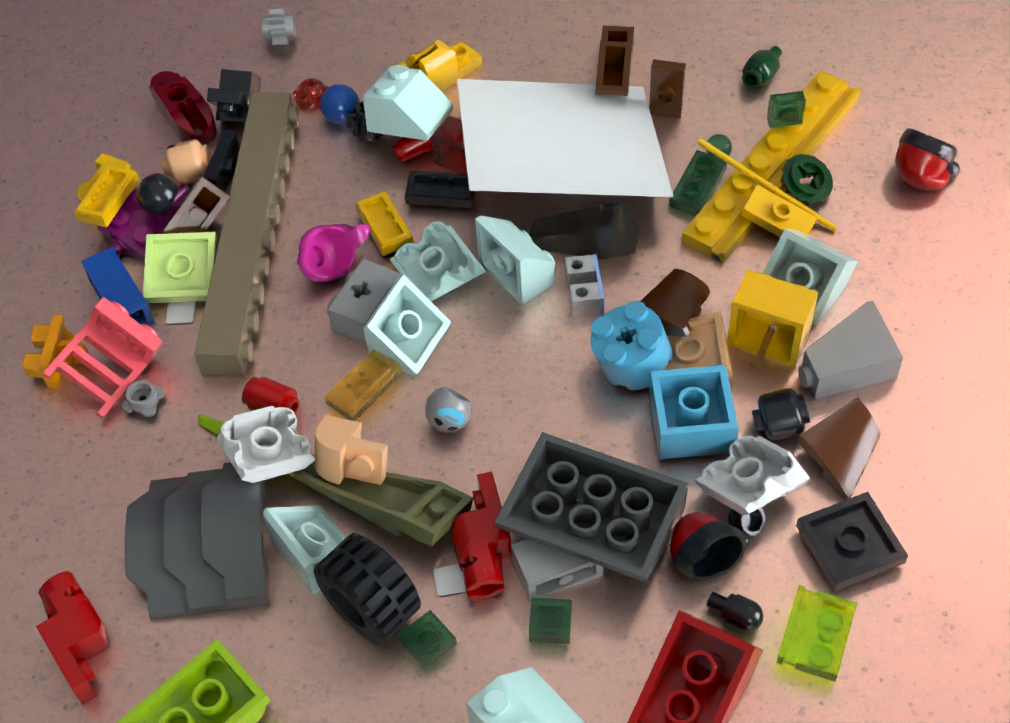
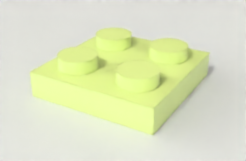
M216 232L146 234L143 298L147 303L206 301L218 249Z

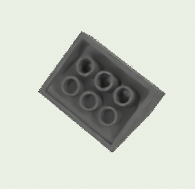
M542 432L494 522V527L646 582L669 545L673 529L684 513L688 483Z

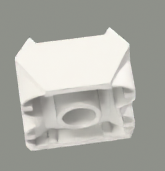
M269 406L234 415L222 425L221 432L216 437L240 478L251 483L303 470L316 460L311 453V445L308 439L298 435L296 432L297 417L294 411L285 407L275 408L274 406Z
M743 436L736 439L730 445L729 452L731 456L724 461L710 463L703 470L702 476L696 479L695 483L707 495L744 516L805 485L810 477L789 451L761 436L757 438Z

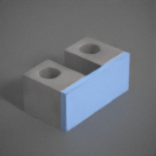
M597 255L566 257L565 274L567 286L570 289L572 316L604 313V293Z

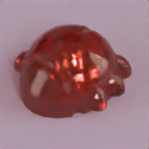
M315 78L303 80L297 86V89L293 91L297 106L304 111L320 108L321 95L329 86Z

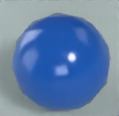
M334 84L321 95L320 110L327 121L345 125L348 123V114L353 113V106H356L360 99L353 88Z

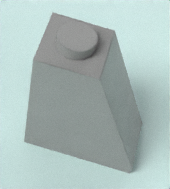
M872 300L864 303L805 349L802 366H799L798 374L803 387H808L814 400L897 379L903 356Z

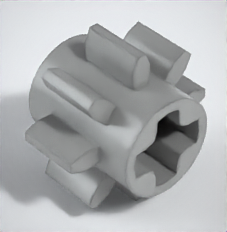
M285 8L268 9L269 16L261 18L264 40L272 39L273 46L289 45L288 38L296 37L293 14H285Z

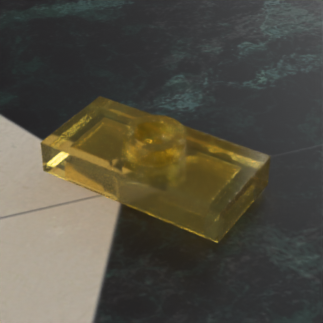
M373 350L325 396L326 404L348 420L356 421L402 376L401 367L376 350Z

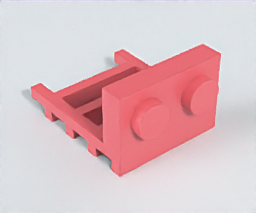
M103 297L95 305L90 320L45 369L42 375L49 379L55 371H58L103 405L96 414L103 419L121 396L126 393L127 388L142 374L148 364L154 360L163 341L158 338V334L150 326L139 324L131 318L128 311L121 304L114 301L110 302ZM83 339L130 375L123 380L78 345ZM71 355L117 390L112 396L108 395L65 363L66 358Z

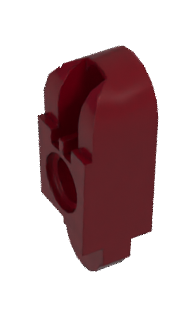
M162 71L154 75L149 86L151 94L156 101L158 109L179 140L184 142L196 139L202 145L211 143L217 136V128L210 105L204 100L200 92L185 76L181 77L178 73ZM202 129L203 132L201 134L194 133V130Z

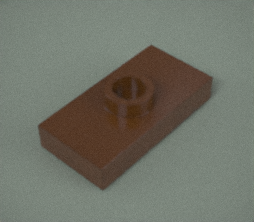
M653 59L649 100L651 115L681 119L686 63Z

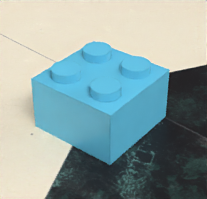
M726 365L650 371L649 400L659 460L730 453V445L737 439L738 424Z

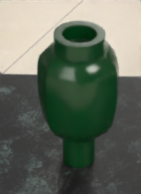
M773 46L770 50H759L754 53L742 69L743 83L749 88L765 86L775 76L780 67L779 58L782 55V50L778 46Z

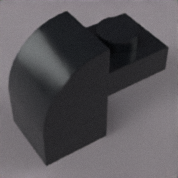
M221 69L219 89L208 88L207 101L217 107L215 120L246 123L252 92H260L261 78L250 71Z

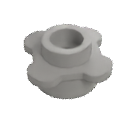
M146 380L136 381L127 388V399L122 402V408L126 413L138 412L142 413L144 417H151L157 412L156 405L159 399L164 397V390L161 386L154 387L151 382Z

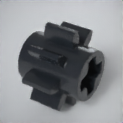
M359 102L356 106H353V113L348 114V128L353 129V136H357L363 141H374L380 136L382 137L383 134L367 132L364 102Z

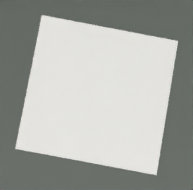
M457 79L469 191L674 197L643 86H629L628 96L595 95L596 85Z

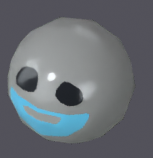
M442 387L435 389L427 398L425 406L426 418L429 424L440 432L453 433L462 430L471 417V401L450 388Z

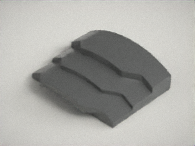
M229 462L224 463L222 469L187 473V476L151 480L149 491L127 506L125 575L130 582L147 595L150 620L270 605L269 569L264 558L262 503H267L266 480L255 483L244 481L240 478L232 463Z

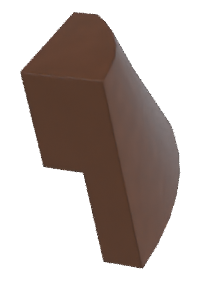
M674 269L640 302H643L646 307L653 310L659 316L667 336L687 337L692 331L688 321L700 315L701 305L707 300L710 290L702 280L684 270Z
M857 397L802 433L798 444L824 469L822 478L843 500H847L852 497L854 488L863 474L868 459L874 451L881 434L873 416Z

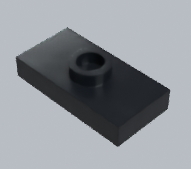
M224 130L204 174L205 179L226 192L231 177H234L240 150L236 131Z
M410 171L405 201L406 204L472 208L475 191H469L468 175Z

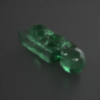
M715 134L707 140L708 143L728 156L730 155L732 143L727 136ZM696 150L673 191L674 197L669 198V207L696 216L714 194L727 170V163L706 150V153Z

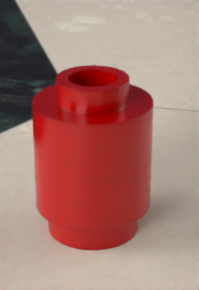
M252 377L246 383L242 392V403L247 405L250 411L274 406L275 408H289L296 415L299 409L300 400L297 398V391L267 377Z

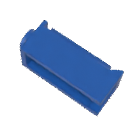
M114 247L81 261L87 277L100 300L105 297L110 302L114 301L121 304L128 311L129 316L139 324L149 326L155 323L147 301L143 298L124 264L116 254Z

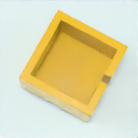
M747 269L732 301L727 345L758 355L770 326H776L777 328L764 358L796 369L810 336L818 292L802 285H795L773 278L768 274Z

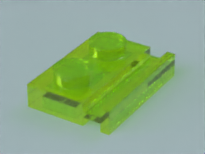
M799 585L776 663L781 665L787 663L795 666L797 670L836 682L857 602L821 591L814 593L804 590L805 587Z

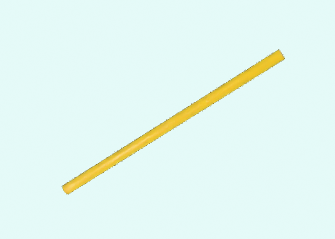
M702 138L698 140V145L775 195L817 217L816 221L832 232L837 229L838 226Z

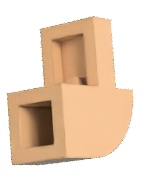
M326 415L315 430L316 460L314 461V467L319 476L334 484L339 485L344 477L381 485L386 478L388 445L361 439L362 422Z

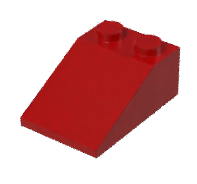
M679 610L627 723H727L747 688L764 649L690 613Z

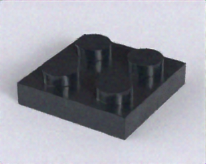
M868 491L800 517L797 520L796 527L834 591L905 564L908 554Z

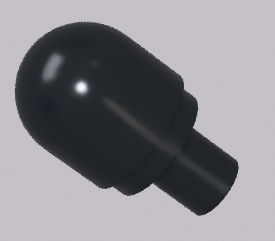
M713 591L707 601V607L720 612V619L725 621V624L742 632H753L763 622L764 614L761 606L740 594L735 595L731 593L727 598Z

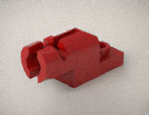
M492 471L477 475L479 490L472 491L476 510L457 515L452 530V540L460 570L463 572L467 597L471 601L492 598L505 589L502 576V559L512 557L510 533L494 527V522L502 509Z
M65 571L49 578L39 589L38 594L42 599L48 619L37 625L36 628L81 704L84 705L97 697L90 685V682L95 680L96 676L87 660L107 647V635L104 623L90 600L84 595L73 573Z

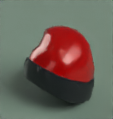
M907 128L899 140V147L895 157L899 177L904 183L920 191L938 190L945 187L949 179L956 177L960 172L959 164L954 161L957 149L953 145L914 129Z
M693 512L683 516L676 523L671 535L670 554L676 569L688 578L695 580L714 579L727 574L736 567L743 558L745 550L749 547L751 538L747 532L739 530L723 520L721 521L701 512Z

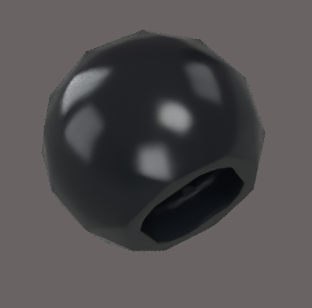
M160 173L148 175L141 180L137 187V201L141 209L148 214L158 217L168 214L179 188L176 182L167 175Z

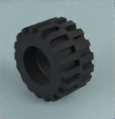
M352 533L347 536L313 569L321 592L337 613L360 634L378 643H385L421 607L417 590L403 568L382 547L360 534Z

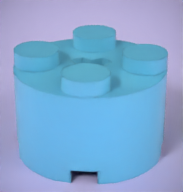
M633 301L627 305L616 307L603 316L596 318L591 324L590 343L592 351L606 379L615 386L617 384L627 386L630 390L649 387L650 371L665 370L669 360H672V347L659 316L653 310L646 307L643 302Z

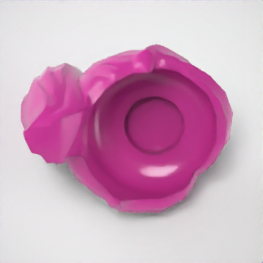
M343 223L319 225L308 230L301 237L298 246L297 264L300 271L307 279L322 282L339 279L348 275L354 260L355 250L368 238L370 227L367 224H359L353 227Z

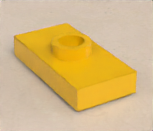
M107 164L74 211L77 220L107 228L139 181L137 172Z
M756 185L740 213L744 218L781 237L784 229H797L809 235L817 220V217L759 185Z
M386 191L355 202L356 211L362 222L370 227L369 234L382 256L397 251L406 243H414L413 235Z

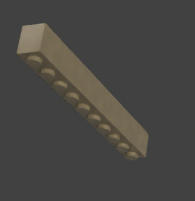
M252 92L230 190V198L226 208L194 352L201 375L244 376L246 363L251 362L253 358L251 338L252 333H257L259 327L257 307L264 302V286L262 282L263 277H268L270 262L268 252L273 250L275 245L273 226L278 224L280 220L278 201L284 198L285 182L283 176L289 173L290 159L288 151L294 148L293 126H297L299 123L298 106H293L291 93Z

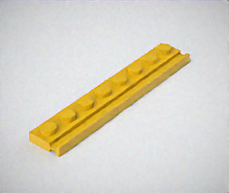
M820 70L741 164L783 191L786 185L780 182L783 175L781 169L787 160L799 154L812 156L860 98L861 88L856 87L853 89L848 86V82ZM736 169L684 229L681 241L709 256L714 254L720 257V261L724 263L756 225L741 216L740 213L756 185L763 186Z

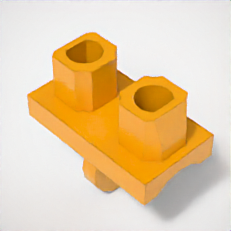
M53 315L51 324L34 325L31 341L35 348H43L42 353L25 354L22 363L27 376L43 378L48 388H59L62 374L55 371L47 379L42 375L43 372L76 336V334H72L64 326V315ZM80 343L78 346L88 353L86 346ZM71 355L64 361L72 368L74 364L80 363Z

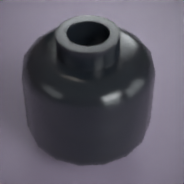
M785 388L761 395L758 398L759 409L752 410L757 432L765 431L768 439L771 441H779L801 435L805 431V424L811 423L803 394L797 395L792 388Z

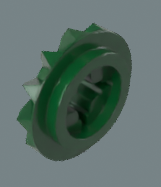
M807 154L795 155L789 158L781 169L783 175L780 182L786 185V193H792L796 200L799 202L805 201L808 206L817 202L822 203L832 191L833 179L829 169L814 156ZM814 177L810 184L803 185L800 183L801 178Z

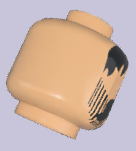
M192 139L169 145L166 150V158L161 159V165L164 174L172 177L177 185L180 183L188 185L196 183L201 176L204 177L212 156L206 144L202 145L198 140Z

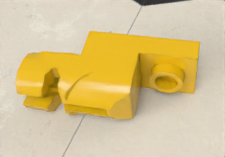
M437 39L419 52L407 56L405 62L401 60L395 65H405L409 69L421 70L443 92L455 84L457 79L464 78L482 65V55L461 40L448 47Z

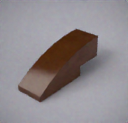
M603 25L595 95L628 96L634 45V27Z

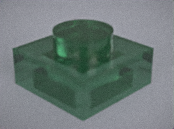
M803 91L770 95L767 112L769 128L802 124L806 103Z
M532 597L529 642L570 644L572 600Z
M431 610L398 634L400 642L424 669H427L457 645L456 637Z

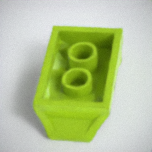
M216 639L116 723H256L264 715L266 705L271 701L224 645Z

